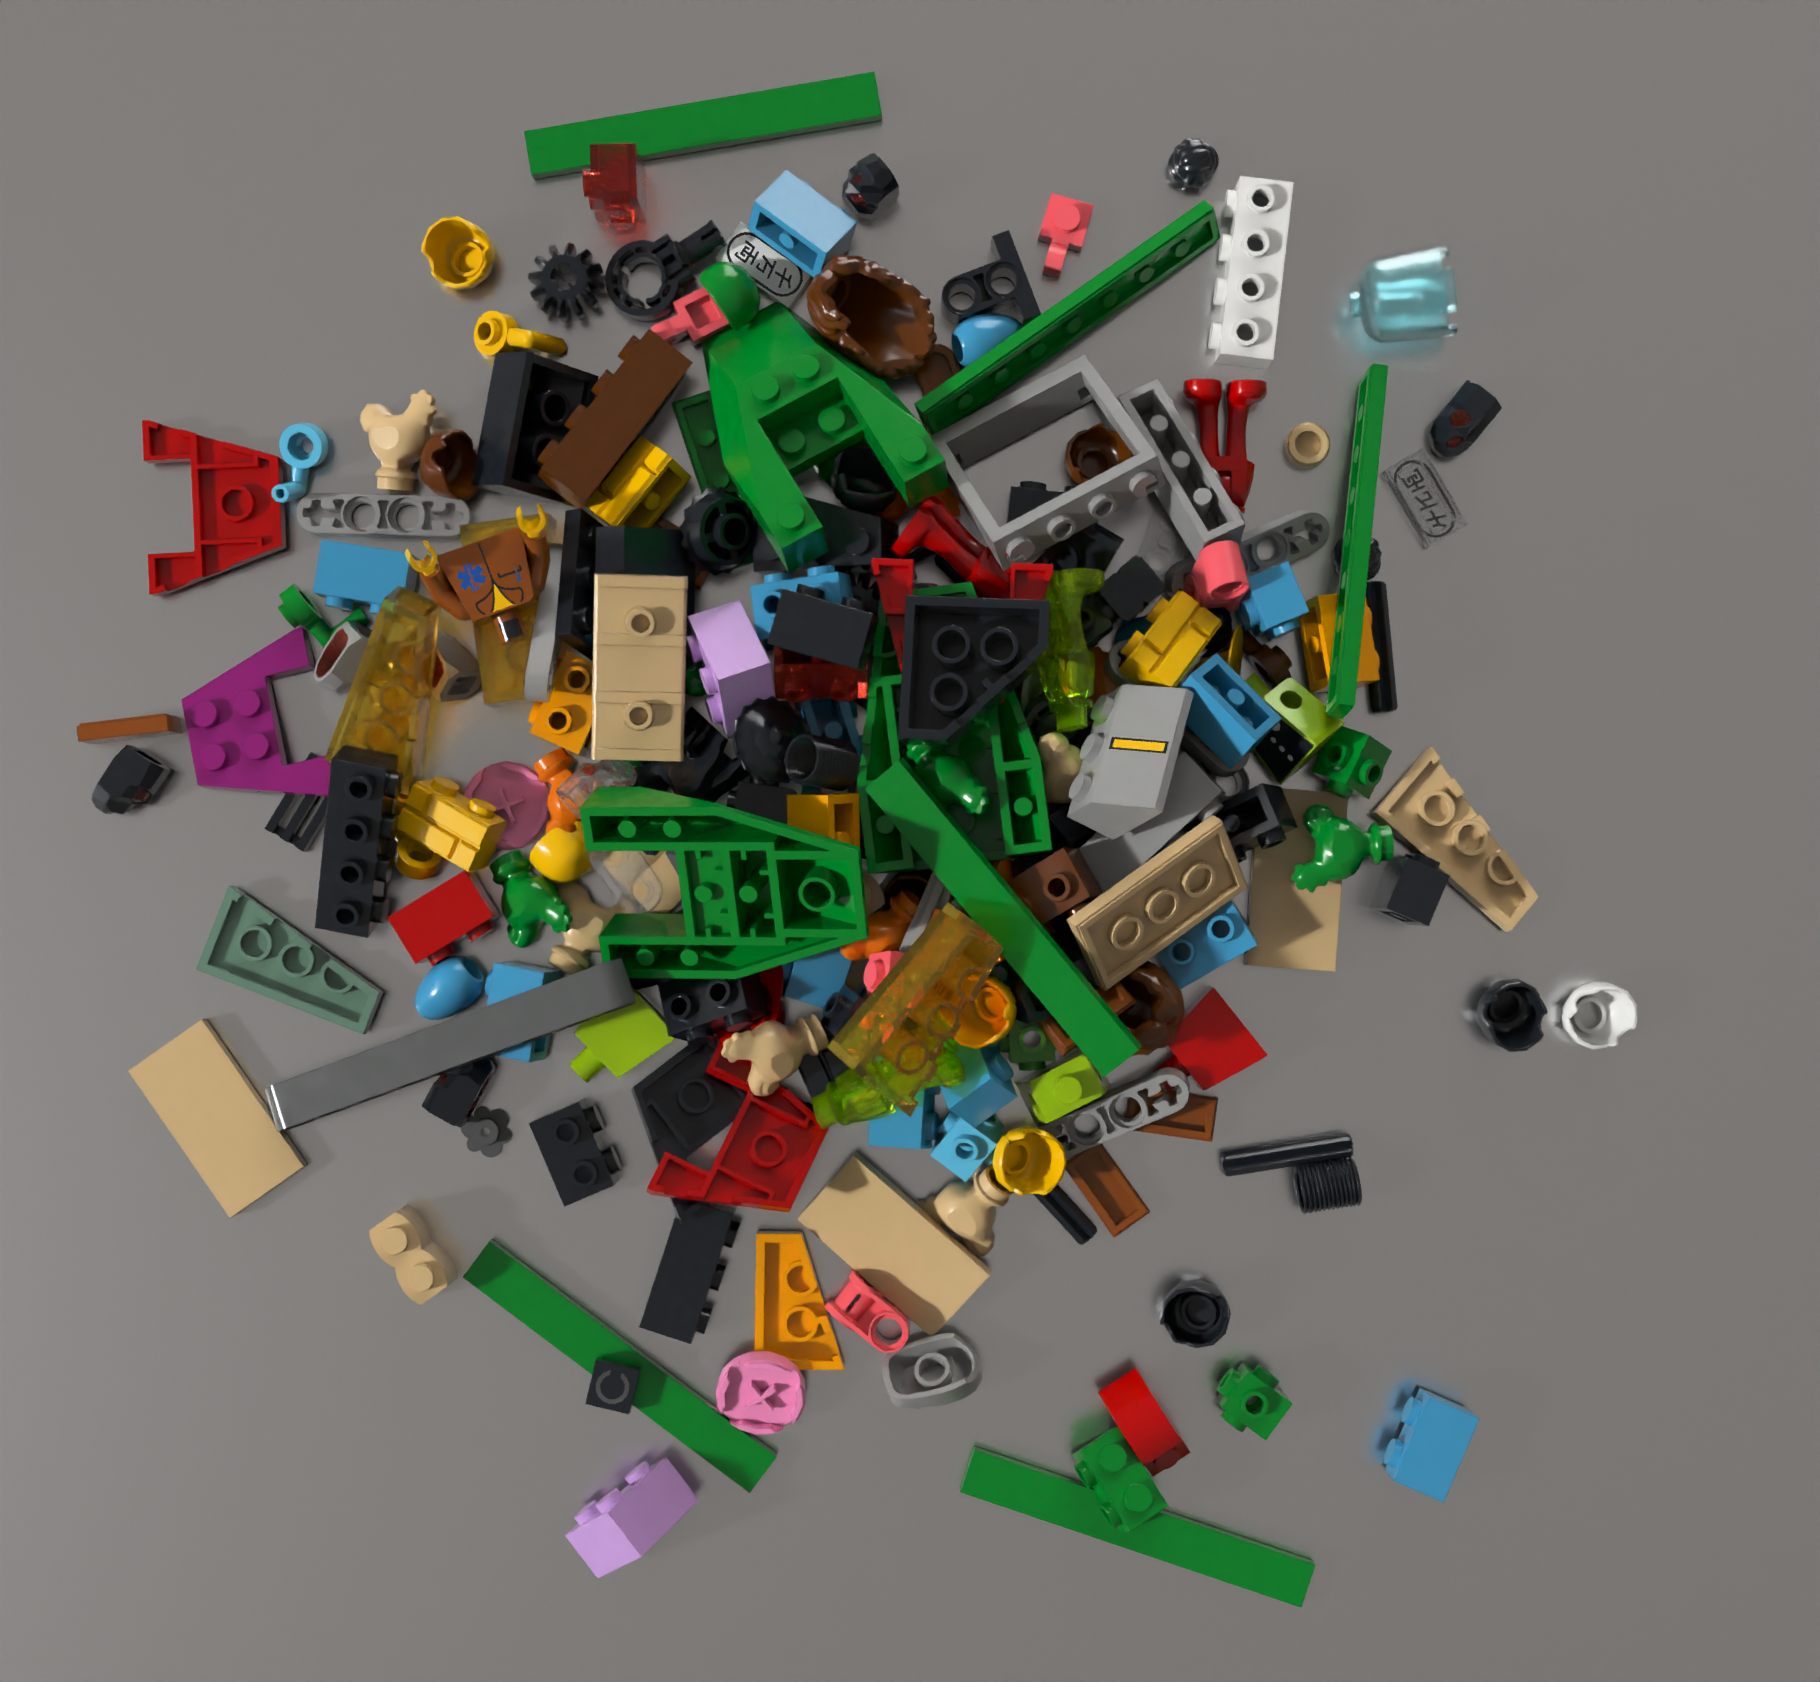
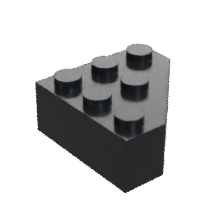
M906 595L898 738L904 745L951 747L1050 657L1052 628L1050 600Z

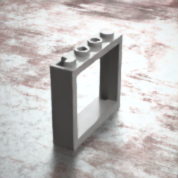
M1085 354L930 436L945 459L948 484L1003 571L1010 568L1011 563H1020L1023 560L1029 559L1040 551L1059 541L1066 540L1074 533L1101 519L1109 517L1114 512L1166 485L1158 455ZM1094 399L1134 456L999 527L962 468Z

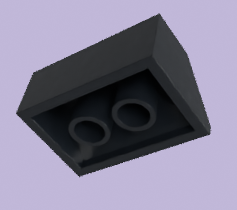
M528 351L496 353L471 485L508 496L575 507L537 478L543 466L537 459L553 438L561 443L570 430L564 424L578 405L582 404L585 408H588L595 399V394L591 389L598 381L599 376Z

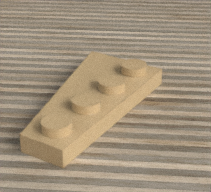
M1431 746L1421 754L1371 815L1382 825H1390L1392 833L1414 853L1440 862L1438 870L1450 875L1448 882L1501 929L1505 932L1511 931L1539 896L1507 851L1499 847L1489 833L1490 827L1481 815L1477 816L1462 795L1465 792L1454 777L1450 778L1439 762L1441 758Z

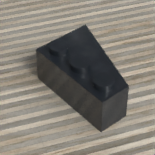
M805 497L823 526L829 552L790 572L791 577L808 576L807 569L826 565H834L835 572L841 573L851 571L852 573H861V571L873 572L872 558L899 559L898 556L889 551L899 537V525L877 516ZM753 515L754 572L762 575L788 572Z

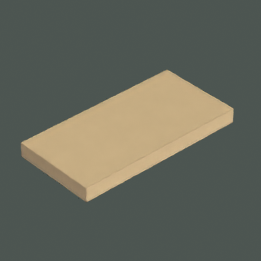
M1282 788L1298 828L1285 833L1287 840L1277 846L1264 850L1260 846L1253 848L1247 924L1259 945L1245 952L1244 965L1336 972L1342 880L1328 881L1326 886H1318L1311 893L1307 889L1298 890L1296 883L1291 880V875L1295 871L1294 866L1296 864L1304 865L1314 859V838L1303 824V814L1307 808L1314 804L1325 805L1332 809L1334 816L1347 819L1348 800L1330 792Z
M1211 815L1067 919L1095 983L1102 990L1106 991L1248 888L1222 820Z
M201 1019L128 1070L229 1218L244 1210L307 1165L284 1131L277 1132L271 1111L207 1019Z
M858 1152L850 1158L797 1218L799 1222L929 1336L935 1335L992 1272L988 1266Z

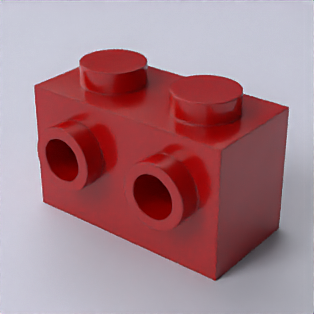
M464 870L387 918L414 963L419 964L429 961L431 966H434L443 959L452 956L455 953L452 945L465 937L472 943L491 932L494 928L490 922L500 917V914L475 873Z

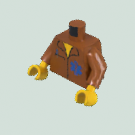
M537 503L538 517L533 521H527L523 519L521 507L519 506L516 510L519 527L440 555L436 554L428 541L422 540L428 550L426 557L422 560H414L409 550L406 549V559L412 568L419 572V576L432 600L457 620H471L475 627L493 622L501 644L520 640L528 634L519 612L536 606L534 597L545 589L551 561L546 532L543 530L546 524L543 507Z

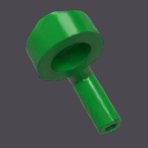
M293 583L279 594L283 603L278 609L284 618L294 628L301 624L309 630L323 648L335 630L345 622L354 620L363 626L371 622L367 614L359 607L331 629L323 620L312 601L296 584Z

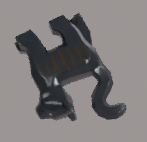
M691 706L685 714L684 761H648L627 770L625 774V787H645L667 792L668 788L671 787L674 794L715 803L723 794L738 785V781H742L751 773L744 770L737 757L732 760L724 753L728 740ZM643 851V852H644L646 855H654V856H656L660 851Z

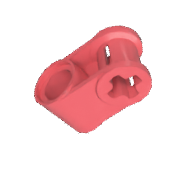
M1231 540L1219 541L1204 547L1199 552L1196 563L1190 574L1185 578L1184 592L1197 601L1201 608L1225 607L1228 611H1235L1239 608L1240 601L1249 590L1250 584L1238 543Z
M852 1271L848 1276L850 1282L835 1301L827 1302L825 1305L826 1310L840 1323L859 1334L877 1350L884 1353L899 1351L906 1344L909 1337V1318L860 1274ZM860 1294L861 1296L854 1303V1305L851 1308H848L849 1304L853 1301L856 1295ZM883 1319H894L901 1325L902 1334L897 1339L887 1340L879 1334L877 1324Z

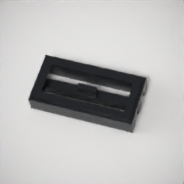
M310 752L306 760L321 756ZM285 794L265 829L278 835L284 841L295 845L299 850L307 852L325 822L328 798H324L300 838L295 833L316 800L317 795H305L287 827L284 828L282 824L300 796Z

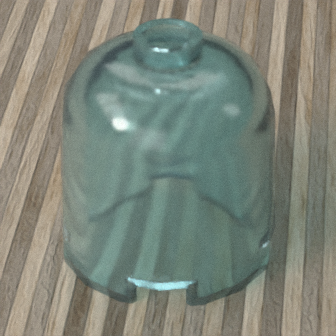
M1446 245L1433 246L1383 256L1369 261L1362 268L1358 276L1357 291L1349 292L1352 319L1361 318L1364 331L1371 339L1379 343H1398L1456 336L1457 325L1456 323L1449 324L1448 313L1457 312L1453 267L1443 268L1441 259L1449 255L1448 247Z

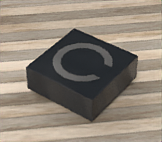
M597 1357L585 1404L630 1414L641 1367Z

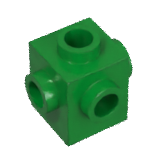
M1342 726L1320 750L1312 772L1325 780L1327 783L1324 789L1336 796L1349 800L1351 794L1370 799L1375 786L1382 778L1383 769L1392 751L1372 736Z
M1242 1363L1236 1371L1233 1368L1230 1369L1217 1386V1391L1220 1394L1216 1400L1221 1408L1224 1409L1221 1417L1238 1431L1243 1433L1246 1427H1248L1264 1440H1267L1291 1407L1292 1402L1286 1394L1276 1388L1280 1381L1260 1365H1257L1253 1371Z

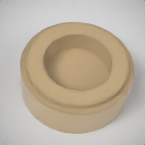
M1306 422L1295 426L1284 441V453L1287 460L1293 466L1300 469L1317 467L1326 459L1330 451V438L1327 432L1315 423Z

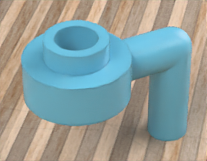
M299 423L291 425L283 431L279 440V449L283 459L291 466L289 482L276 485L271 491L272 497L276 502L282 503L303 497L306 493L309 469L321 464L326 458L329 448L328 440L325 433L318 426L312 423ZM305 437L311 439L313 443L311 453H307L302 447V441Z

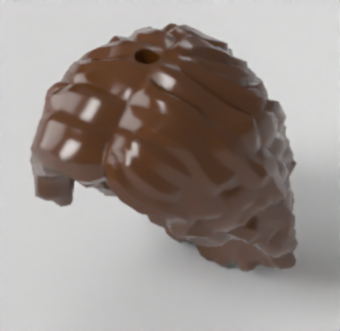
M836 255L824 266L821 273L815 275L807 289V307L811 320L817 327L820 336L824 338L828 345L866 370L873 372L877 376L889 379L909 376L924 367L925 359L930 358L934 348L933 344L937 341V335L934 332V315L930 312L929 308L930 298L924 297L912 283L891 273L877 262L864 259L861 256Z
M1146 961L1120 980L1136 1000L1135 1006L1119 1017L1142 1045L1134 1055H1149L1157 1048L1168 1046L1176 1037L1185 1012L1183 995L1177 984L1162 968L1157 967L1156 964L1150 961Z

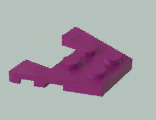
M303 627L292 630L181 700L197 784L199 786L209 789L248 792L264 791L300 796L304 794L328 798L332 757L325 755L287 765L271 686V680L315 669L308 631Z

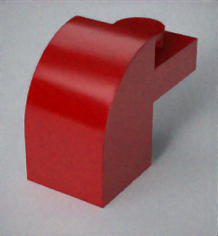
M1136 1368L1098 1392L1127 1442L1153 1477L1161 1471L1171 1468L1178 1460L1191 1453Z

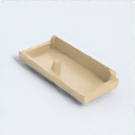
M594 573L591 759L684 761L688 576Z

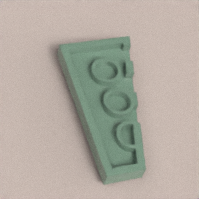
M228 886L196 967V970L361 1034H367L383 994L382 990L235 886Z

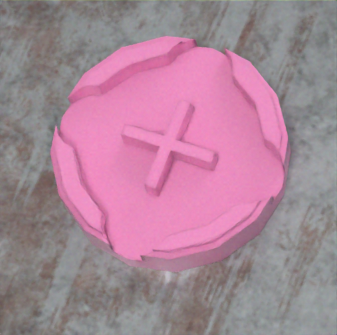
M510 761L491 764L477 772L465 788V797L470 800L471 798H479L491 803L496 807L495 814L507 821L502 837L496 844L498 849L514 850L527 847L542 836L546 830V823L550 819L547 806L550 788L546 783L538 781V773L524 764Z
M750 1351L733 1358L722 1369L716 1387L717 1407L721 1414L724 1412L725 1416L730 1419L729 1423L739 1430L754 1435L774 1434L782 1431L783 1426L788 1425L791 1421L793 1424L800 1418L806 1403L805 1379L798 1366L785 1356L769 1351Z

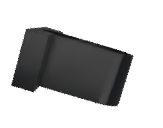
M1009 230L992 236L991 251L995 262L955 276L948 280L943 287L941 296L942 314L953 325H959L964 320L975 315L998 314L1014 308L1018 321L1022 323L1023 327L1041 315ZM997 277H1008L1013 281L1015 288L1010 293L1001 294L992 288L991 282ZM964 292L971 296L974 303L968 309L959 310L950 304L949 299L955 293Z

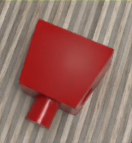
M1207 986L1187 1007L1176 1037L1166 1046L1172 1055L1152 1072L1166 1067L1177 1068L1187 1078L1190 1077L1198 1088L1204 1091L1262 1060L1267 1056V1053L1216 989ZM1168 1081L1162 1082V1085L1168 1092L1176 1087L1170 1086Z

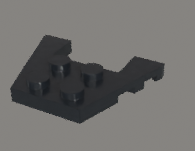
M715 1040L701 1045H687L636 1084L631 1090L658 1165L665 1151L687 1161L690 1155L734 1122L748 1093L706 1072L719 1044ZM800 1100L816 1116L818 1115V1112L813 1105H811L808 1102L805 1103L802 1100ZM669 1197L676 1218L680 1223L684 1222L708 1203Z

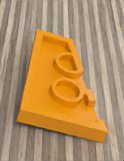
M757 1231L755 1351H769L785 1356L798 1366L799 1370H845L803 1233L801 1231Z

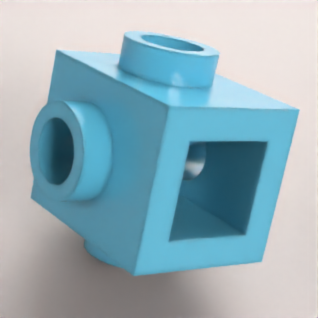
M949 1110L937 1128L940 1133L934 1143L930 1156L966 1182L981 1163L987 1167L992 1163L995 1147L1002 1134L1004 1124L999 1121L994 1113L977 1127H974Z

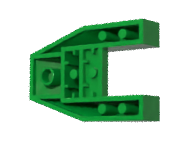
M776 301L759 310L755 318L740 330L735 331L730 326L701 341L725 469L788 573L829 552L823 526L793 477L844 449L866 439L909 508L949 487L945 459L923 425L887 384L873 372L866 370L828 345L815 327L785 305Z
M597 787L580 806L586 851H675L683 914L616 913L598 936L602 963L622 958L629 978L739 979L866 939L869 935L861 849L858 846L718 803L645 787Z

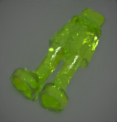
M1076 568L1054 571L1044 600H1050L1052 607L1050 657L1038 667V672L1048 701L1050 712H1056L1058 732H1070L1088 727L1087 709L1093 707V700L1085 698L1091 697L1094 693L1095 657L1094 652L1088 651L1083 634L1081 604L1084 596L1096 593L1103 588L1105 575L1099 569Z
M931 1009L920 1016L919 1030L921 1038L912 1046L877 1060L869 1056L839 1075L835 1082L827 1083L826 1091L812 1098L815 1116L820 1127L826 1129L838 1122L842 1126H846L855 1122L887 1117L896 1112L895 1102L906 1096L936 1086L951 1089L962 1085L966 1080V1072L963 1063L956 1055L959 1052L956 1040L948 1033L945 1021L940 1013L935 1009ZM929 1062V1065L915 1073L890 1081L917 1066Z

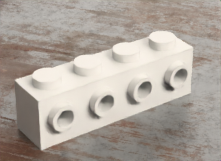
M1240 176L1234 190H1227L1223 216L1231 218L1229 234H1222L1218 256L1219 261L1226 262L1224 278H1217L1213 300V304L1219 305L1221 308L1219 322H1212L1208 343V349L1216 350L1214 360L1216 364L1267 369L1274 359L1294 182Z

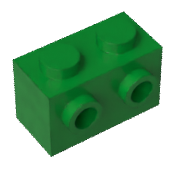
M1118 1426L1106 1431L1072 1454L1077 1462L1074 1468L1079 1478L1088 1489L1093 1487L1102 1502L1099 1508L1113 1529L1118 1527L1121 1533L1130 1532L1168 1507L1165 1499Z

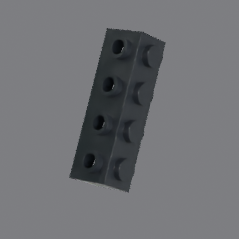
M344 745L331 759L315 928L368 938L377 925L384 924L386 920L389 898L383 897L384 883L389 882L394 864L393 856H388L389 841L394 840L398 827V815L392 813L394 798L397 799L399 797L403 783V773L397 771L399 755Z

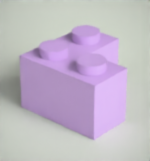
M740 600L687 616L691 635L686 637V648L692 663L700 661L703 667L699 669V673L706 693L711 695V697L705 699L709 717L713 725L721 723L728 739L732 738L735 730V719L741 715L744 706L751 705L756 698L765 700L771 696L775 697L771 663Z
M667 1457L651 1466L647 1461L642 1462L625 1477L629 1484L621 1492L618 1488H615L599 1502L593 1500L574 1516L578 1524L565 1536L597 1578L641 1558L699 1501Z

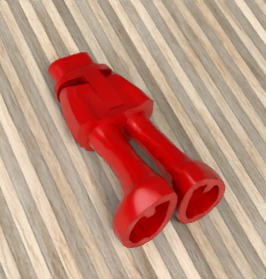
M1216 379L1186 380L1183 384V395L1187 401L1194 405L1198 415L1201 451L1210 466L1219 474L1223 488L1232 503L1237 505L1241 513L1244 514V506L1250 493L1255 464L1247 460V419L1252 406L1261 402L1266 397L1267 382L1246 379L1231 381L1225 385L1227 433L1225 456H1220L1218 410L1222 396V382Z
M935 495L927 498L889 551L898 557H905L917 548H928L943 557L962 577V583L972 582L977 597L1009 599L1011 567L1003 571L989 547L984 546L973 537L947 510L942 500Z

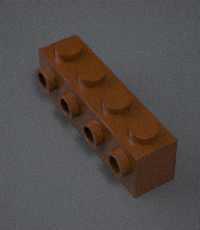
M648 329L641 340L635 335L630 338L618 355L624 362L614 374L608 369L602 374L591 389L597 395L588 408H585L582 404L578 405L564 424L570 430L561 443L553 438L537 459L543 464L537 478L577 508L584 507L693 363L651 329Z
M1063 847L1006 882L1050 936L1056 933L1054 925L1071 917L1103 894L1079 848ZM964 908L954 913L974 922ZM979 927L955 981V986L966 979L980 974L978 970L990 963H993L994 967L1007 963V960Z

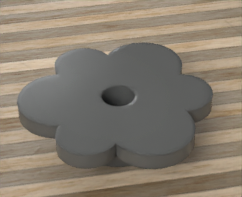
M485 1106L478 1107L474 1112V1116H470L466 1124L460 1127L462 1134L468 1138L467 1148L472 1152L481 1150L484 1156L490 1158L499 1155L503 1144L508 1143L512 1139V1132L507 1128L509 1115L503 1109H494L490 1112ZM484 1128L489 1129V1135L483 1133Z

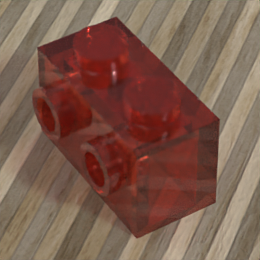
M636 143L590 144V169H583L584 196L589 197L590 209L596 210L602 224H609V227L612 229L628 230L635 228L636 223H647L645 168Z
M774 646L776 699H787L792 702H804L811 698H832L840 702L853 701L856 698H867V662L863 672Z

